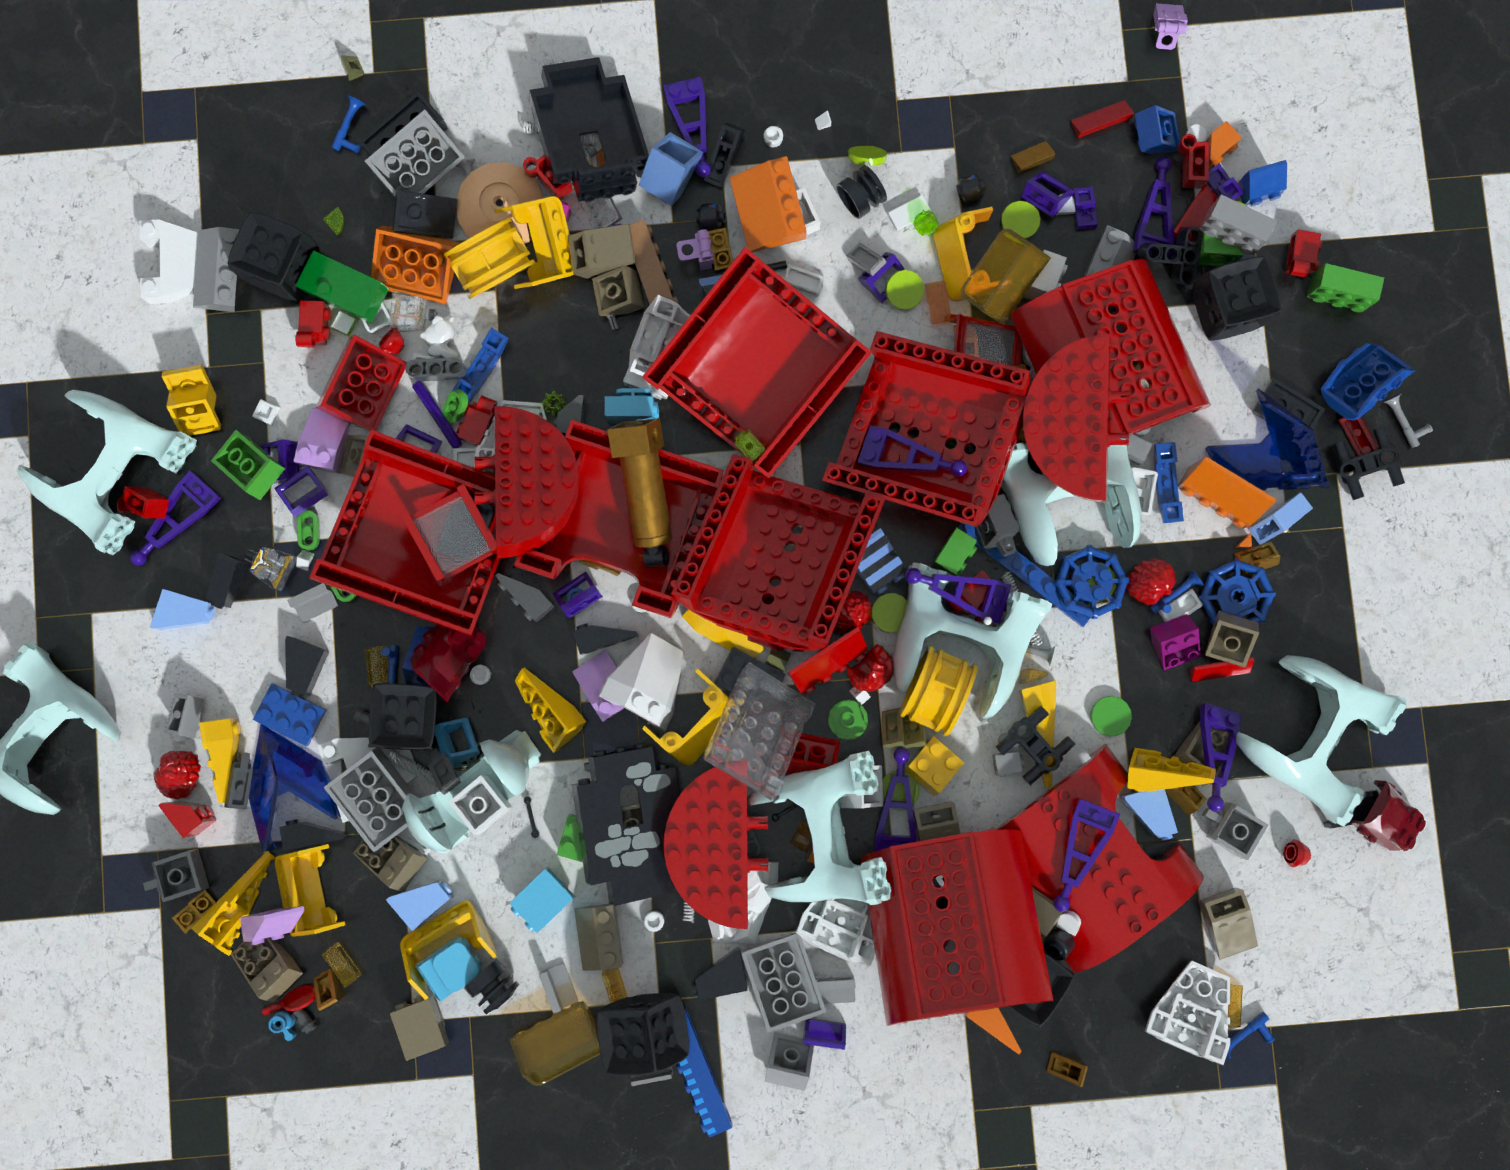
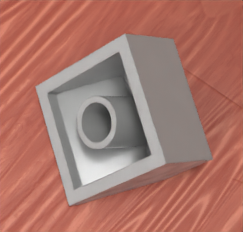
M774 1033L765 1082L805 1091L810 1076L814 1046L803 1044V1039Z

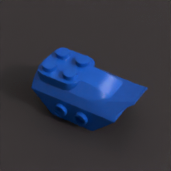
M1365 343L1362 347H1357L1348 358L1339 361L1335 370L1322 386L1321 393L1329 407L1348 420H1357L1373 408L1378 400H1383L1389 391L1393 388L1397 389L1403 380L1415 370L1379 344Z

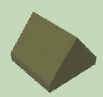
M341 56L342 66L349 81L365 74L358 57Z
M771 649L765 664L784 671L791 653L785 650L775 651Z

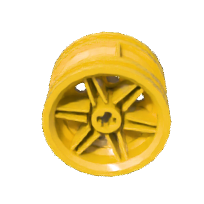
M510 218L487 228L444 254L445 258L450 257L452 260L449 265L457 275L463 289L470 291L469 299L485 292L535 263L534 259L531 261L528 259L527 256L530 255V252L523 243L516 227H510L509 224L512 222Z
M929 645L908 687L899 716L905 717V715H909L910 721L931 728L935 732H939L941 729L943 730L942 734L948 736L957 723L969 697L978 665L973 663L971 666H968L967 660H961L943 652L941 649H938L937 652L933 651L934 646Z

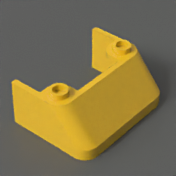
M551 196L494 210L495 214L511 210L513 218L518 224L528 223L538 262L528 267L529 281L514 285L515 289L535 286L574 275L568 240L570 234L559 198Z
M992 207L961 213L937 226L934 230L933 241L946 295L951 301L957 302L1004 292L1010 284V278L990 282L986 271L982 269L971 270L962 235L972 231L976 223L989 221L993 212Z
M698 668L695 672L709 684V687L703 693V700L710 707V710L687 735L682 738L676 732H667L660 738L648 726L642 728L664 750L686 766L694 764L734 721L739 713L738 706Z
M329 844L276 856L275 869L283 907L304 906L303 914L292 932H290L292 937L317 934L345 926V921L336 922V912L330 907L325 906L318 867H321L322 862H324L322 850L329 848Z
M468 900L461 901L404 936L400 942L407 981L425 1000L429 998L426 982L415 965L454 937L465 938L476 950L485 948L493 958L497 957L488 929L475 907Z

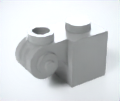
M1151 427L1129 436V446H1127L1128 458L1138 465L1145 461L1153 445L1141 437L1146 435Z
M1001 734L998 738V742L1000 743L1009 734ZM1016 744L1004 756L1002 754L992 755L995 775L1000 776L1023 772L1022 767H1025L1023 755H1020L1018 747H1021L1020 744Z

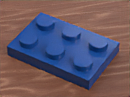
M271 683L253 720L294 741L309 746L327 710L304 698L294 696L291 692Z

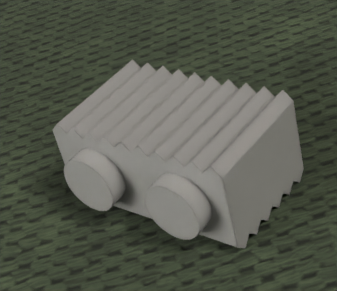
M175 693L165 733L195 739L205 699Z

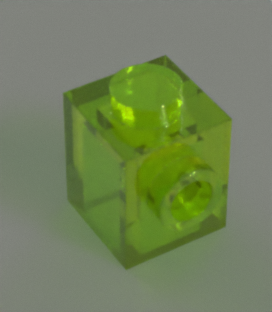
M750 429L746 432L742 430L735 437V446L752 462L766 450L765 445Z

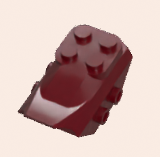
M437 624L422 636L423 641L413 650L414 654L410 659L413 670L446 702H448L454 690L461 685V679L470 670V664L477 660L485 647L486 637L476 625L470 636Z
M1375 780L1374 784L1381 792L1364 822L1352 820L1351 823L1357 828L1356 831L1371 843L1375 844L1376 842L1390 851H1408L1414 847L1418 833L1426 825L1424 816L1418 809L1406 802L1401 796L1402 793L1395 790L1394 785L1387 781Z

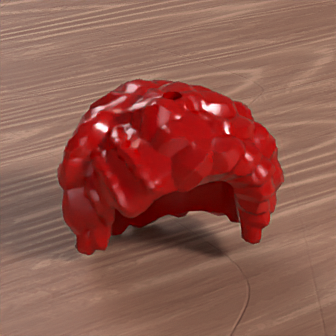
M1156 558L1148 561L1143 560L1138 566L1134 567V572L1128 575L1130 580L1126 588L1129 591V595L1133 596L1136 600L1146 605L1156 604L1164 595L1172 593L1173 586L1176 583L1174 569L1165 560Z
M850 590L848 592L834 628L835 632L844 634L848 630L852 631L857 627L861 629L871 621L872 605L867 595L860 591L853 592Z
M878 644L868 651L866 657L859 664L854 665L855 667H847L850 683L859 691L873 692L881 689L890 682L894 674L892 658L883 646Z
M169 751L161 756L159 768H156L153 776L156 788L163 796L179 800L180 798L188 797L191 791L197 787L198 772L201 768V765L198 764V755L192 751Z

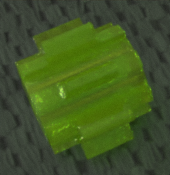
M924 210L916 215V220L913 221L915 229L922 236L932 234L936 231V226L939 224L937 217L930 210L926 212Z
M553 390L552 394L545 393L546 399L541 401L543 405H546L544 411L546 413L551 411L553 416H555L556 412L562 410V407L567 405L562 400L564 395H557L555 390ZM556 399L558 403H555L554 407H552L550 403H553Z

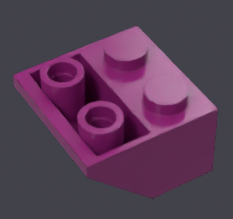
M1188 614L1150 628L1151 641L1164 671L1201 657L1199 628Z

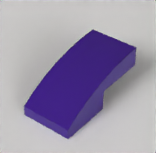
M1220 163L1209 170L1207 184L1218 197L1224 195L1235 200L1244 193L1235 178H1230Z
M1093 186L1073 188L1077 230L1096 229L1098 223L1094 208L1096 201Z

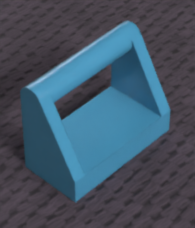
M468 718L435 725L434 733L441 754L445 753L450 758L454 767L480 753ZM463 727L470 749L455 752L450 733Z

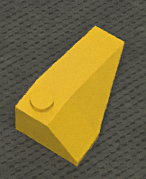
M689 609L682 616L697 633L729 651L731 648H735L756 658L765 650L762 645L748 641L747 635L716 626V624L702 618Z
M522 668L515 679V683L525 703H529L532 708L533 714L531 716L533 720L537 719L542 729L539 731L541 737L553 753H555L579 734L586 721L571 703L526 668Z
M234 718L199 723L203 749H208L210 755L207 761L208 767H211L215 773L212 781L218 803H225L230 768L232 767V762H235L239 748L241 725Z
M1134 748L1129 765L1128 789L1142 792L1214 783L1216 773L1214 768L1195 762L1186 764L1179 761V758L1172 756L1171 759L1161 756L1162 752Z

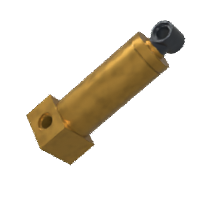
M660 418L621 422L607 429L612 458L620 457L634 545L636 547H645L643 551L645 567L667 566L669 563V552L667 547L663 545L672 541L673 538L658 450L664 447Z

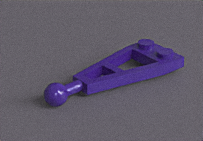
M701 77L663 85L668 107L684 141L703 153L707 152L706 98ZM700 99V120L684 124L675 104ZM700 130L701 144L694 145L688 132ZM702 154L695 167L696 174L700 177H706L711 172L709 163L705 162L704 154Z
M1160 157L1156 161L1155 167L1159 171L1158 179L1152 182L1135 233L1133 252L1138 253L1139 247L1144 243L1174 245L1170 183L1165 182L1166 172L1171 168V161L1167 157ZM1158 189L1162 190L1163 205L1154 203ZM1151 212L1163 215L1165 238L1145 232ZM1152 248L1148 251L1149 256L1152 255ZM1170 250L1167 251V258L1171 255Z
M872 425L869 427L858 459L859 465L882 470L938 472L939 468L951 470L955 476H962L967 471V465L962 460L954 462L942 460L943 456L893 431ZM888 438L910 448L906 463L881 461ZM918 452L933 458L932 464L914 463Z
M189 471L176 485L168 498V510L165 519H155L145 536L148 542L140 550H135L131 553L130 561L136 566L143 565L147 560V554L154 546L161 548L207 514L222 497L193 471ZM184 491L201 508L179 524L169 513ZM164 521H166L173 529L160 539H157L155 536Z
M910 568L905 573V578L910 584L918 582L927 584L930 591L981 619L990 617L992 622L1000 624L1012 585L994 579L943 574H932V577L921 574L917 568ZM940 580L956 582L952 595L938 588ZM965 583L989 585L981 611L960 600Z
M1205 702L1201 705L1200 714L1205 766L1215 769L1214 760L1222 763L1219 777H1216L1215 773L1214 783H1208L1212 784V796L1207 800V806L1211 811L1219 812L1224 807V800L1220 797L1221 788L1227 785L1237 745L1236 734L1240 732L1241 714ZM1210 727L1230 733L1225 754L1213 750Z
M903 747L897 748L894 751L893 756L897 762L896 775H891L875 833L874 852L891 846L913 843L917 840L909 776L904 775L905 763L909 760L910 753ZM896 782L904 784L905 801H892ZM889 808L907 809L910 836L883 834Z
M1079 798L1071 819L1061 881L1065 884L1061 894L1056 896L1053 901L1054 908L1057 911L1064 912L1069 909V895L1073 886L1079 887L1107 844L1120 817L1119 813ZM1078 821L1105 831L1090 855L1074 850ZM1072 857L1085 861L1075 879L1069 877Z

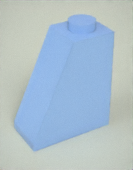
M1300 492L1255 523L1248 530L1259 545L1286 531L1312 510L1313 507Z
M162 589L150 628L164 630L208 624L215 615V609L209 602Z
M1165 789L1142 792L1134 791L1120 795L1123 803L1153 837L1160 838L1163 841L1173 838L1172 834L1178 833Z
M438 881L395 894L387 898L386 901L413 931L453 897V894L451 893V887L446 882Z

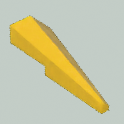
M1056 680L1019 690L1027 718L1040 706L1048 712L1049 715L1036 726V730L1051 747H1054ZM1048 756L1045 759V765L1049 766L1052 764L1053 757ZM1053 771L1042 775L1045 788L1052 786Z
M266 851L191 929L229 956L232 952L231 947L235 938L238 939L240 935V917L249 915L259 894L258 888L263 878H266L268 874L266 872L267 868L275 857Z

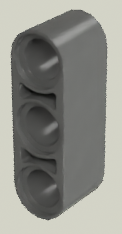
M458 358L413 359L407 362L405 367L406 373L414 381L459 380L466 375L467 371L465 365ZM460 365L458 372H452L453 366ZM440 366L441 368L438 373H432L433 367ZM415 367L421 368L418 374H412V370Z

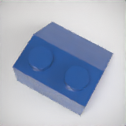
M1154 105L1135 114V128L1138 131V146L1141 152L1152 155L1178 151L1177 146L1180 138L1175 112Z
M1283 160L1249 170L1238 182L1244 191L1240 196L1242 203L1256 206L1261 204L1263 200L1269 199L1273 201L1280 198L1281 194L1287 189V161Z

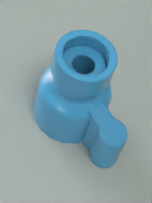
M285 1009L277 1012L269 1021L270 1031L273 1033L283 1032L284 1038L287 1041L294 1039L297 1033L292 1028L296 1020L292 1016L293 1012L286 1011Z

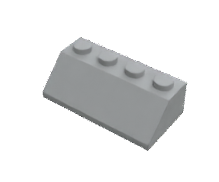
M1107 225L1101 234L1084 277L1129 260L1133 261L1136 252H1133L1134 241L1127 233ZM1108 306V311L1112 313L1114 307Z
M215 227L199 230L193 308L235 312L237 275L228 267V257L240 229Z

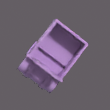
M1156 3L1153 13L1155 31L1159 32L1156 47L1158 49L1172 50L1176 46L1178 35L1186 34L1187 14L1184 13L1183 5ZM1170 35L1173 38L1172 42L1167 45L1161 42L1162 38Z
M707 230L698 231L695 234V239L679 241L677 243L678 256L681 261L698 258L701 271L712 269L714 256L711 248V239ZM684 245H691L693 247L691 255H684L682 253Z

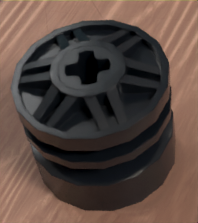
M866 165L853 173V179L846 177L836 184L840 199L848 211L857 219H861L870 212V205L875 208L879 206V203L887 200L884 186L877 175Z
M498 958L464 987L471 998L476 997L480 993L483 995L477 1004L479 1007L488 1001L489 1005L483 1010L486 1015L503 1005L520 985L517 981L511 986L506 984L513 977L512 975H508L504 979L500 977L505 967Z

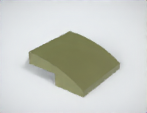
M901 707L881 712L882 740L885 748L927 746L926 726L910 721L909 715H905V717L899 716Z

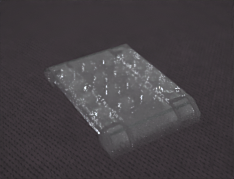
M748 662L736 680L705 750L704 760L771 801L776 802L785 784L783 779L804 726L811 718L816 703Z

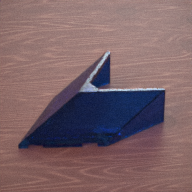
M1259 388L1256 390V394L1267 426L1268 435L1260 443L1213 445L1205 448L1211 460L1261 490H1266L1267 488H1278L1279 490L1302 489L1320 485L1321 487H1330L1315 440L1314 430Z
M261 724L248 799L262 853L276 849L271 837L277 797L282 794L291 792L334 820L340 819L341 816L337 804L324 789L331 782V779L323 761Z

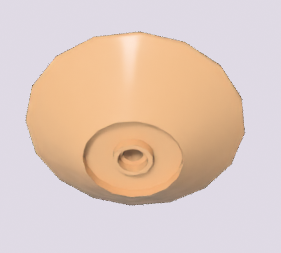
M507 162L487 163L471 171L461 183L456 197L457 219L464 233L471 238L487 228L510 218L512 220L509 224L510 227H516L523 243L526 244L532 239L528 223L518 224L514 220L511 210L496 214L494 210L543 199L544 194L536 179L528 177L522 167ZM502 201L503 205L499 207L496 205V202Z

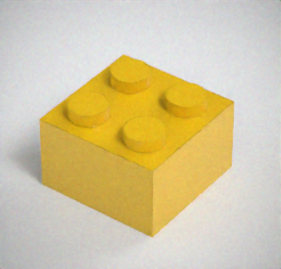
M933 736L927 740V746H922L905 766V772L930 794L935 796L941 793L963 766L964 762Z

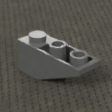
M499 573L495 575L498 579L496 582L503 591L507 589L510 592L511 596L509 598L516 606L520 604L524 608L522 613L529 621L533 619L538 622L555 607L541 590Z

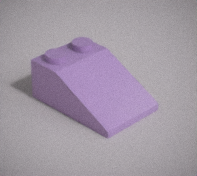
M312 408L298 441L294 462L300 466H309L314 469L338 473L350 423L335 418L319 409Z
M606 650L572 671L602 722H606L626 709L598 696L606 678L617 668Z
M304 906L278 908L240 917L243 941L256 945L264 943L265 938L271 937V940L284 938L285 933L292 932L304 912Z

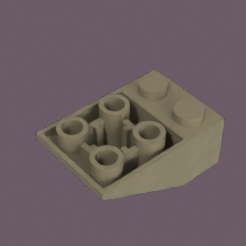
M630 224L585 230L568 236L574 275L588 279L624 265L627 266L635 263Z
M950 801L913 809L918 841L960 834L954 802Z
M397 835L375 852L370 849L363 839L353 852L385 885L404 892L427 860L421 852Z
M1235 887L1198 901L1219 960L1258 947L1251 909L1244 890Z
M271 937L265 938L264 943L256 945L243 941L231 953L232 958L257 997L272 1003L303 974L294 959L276 940H271Z

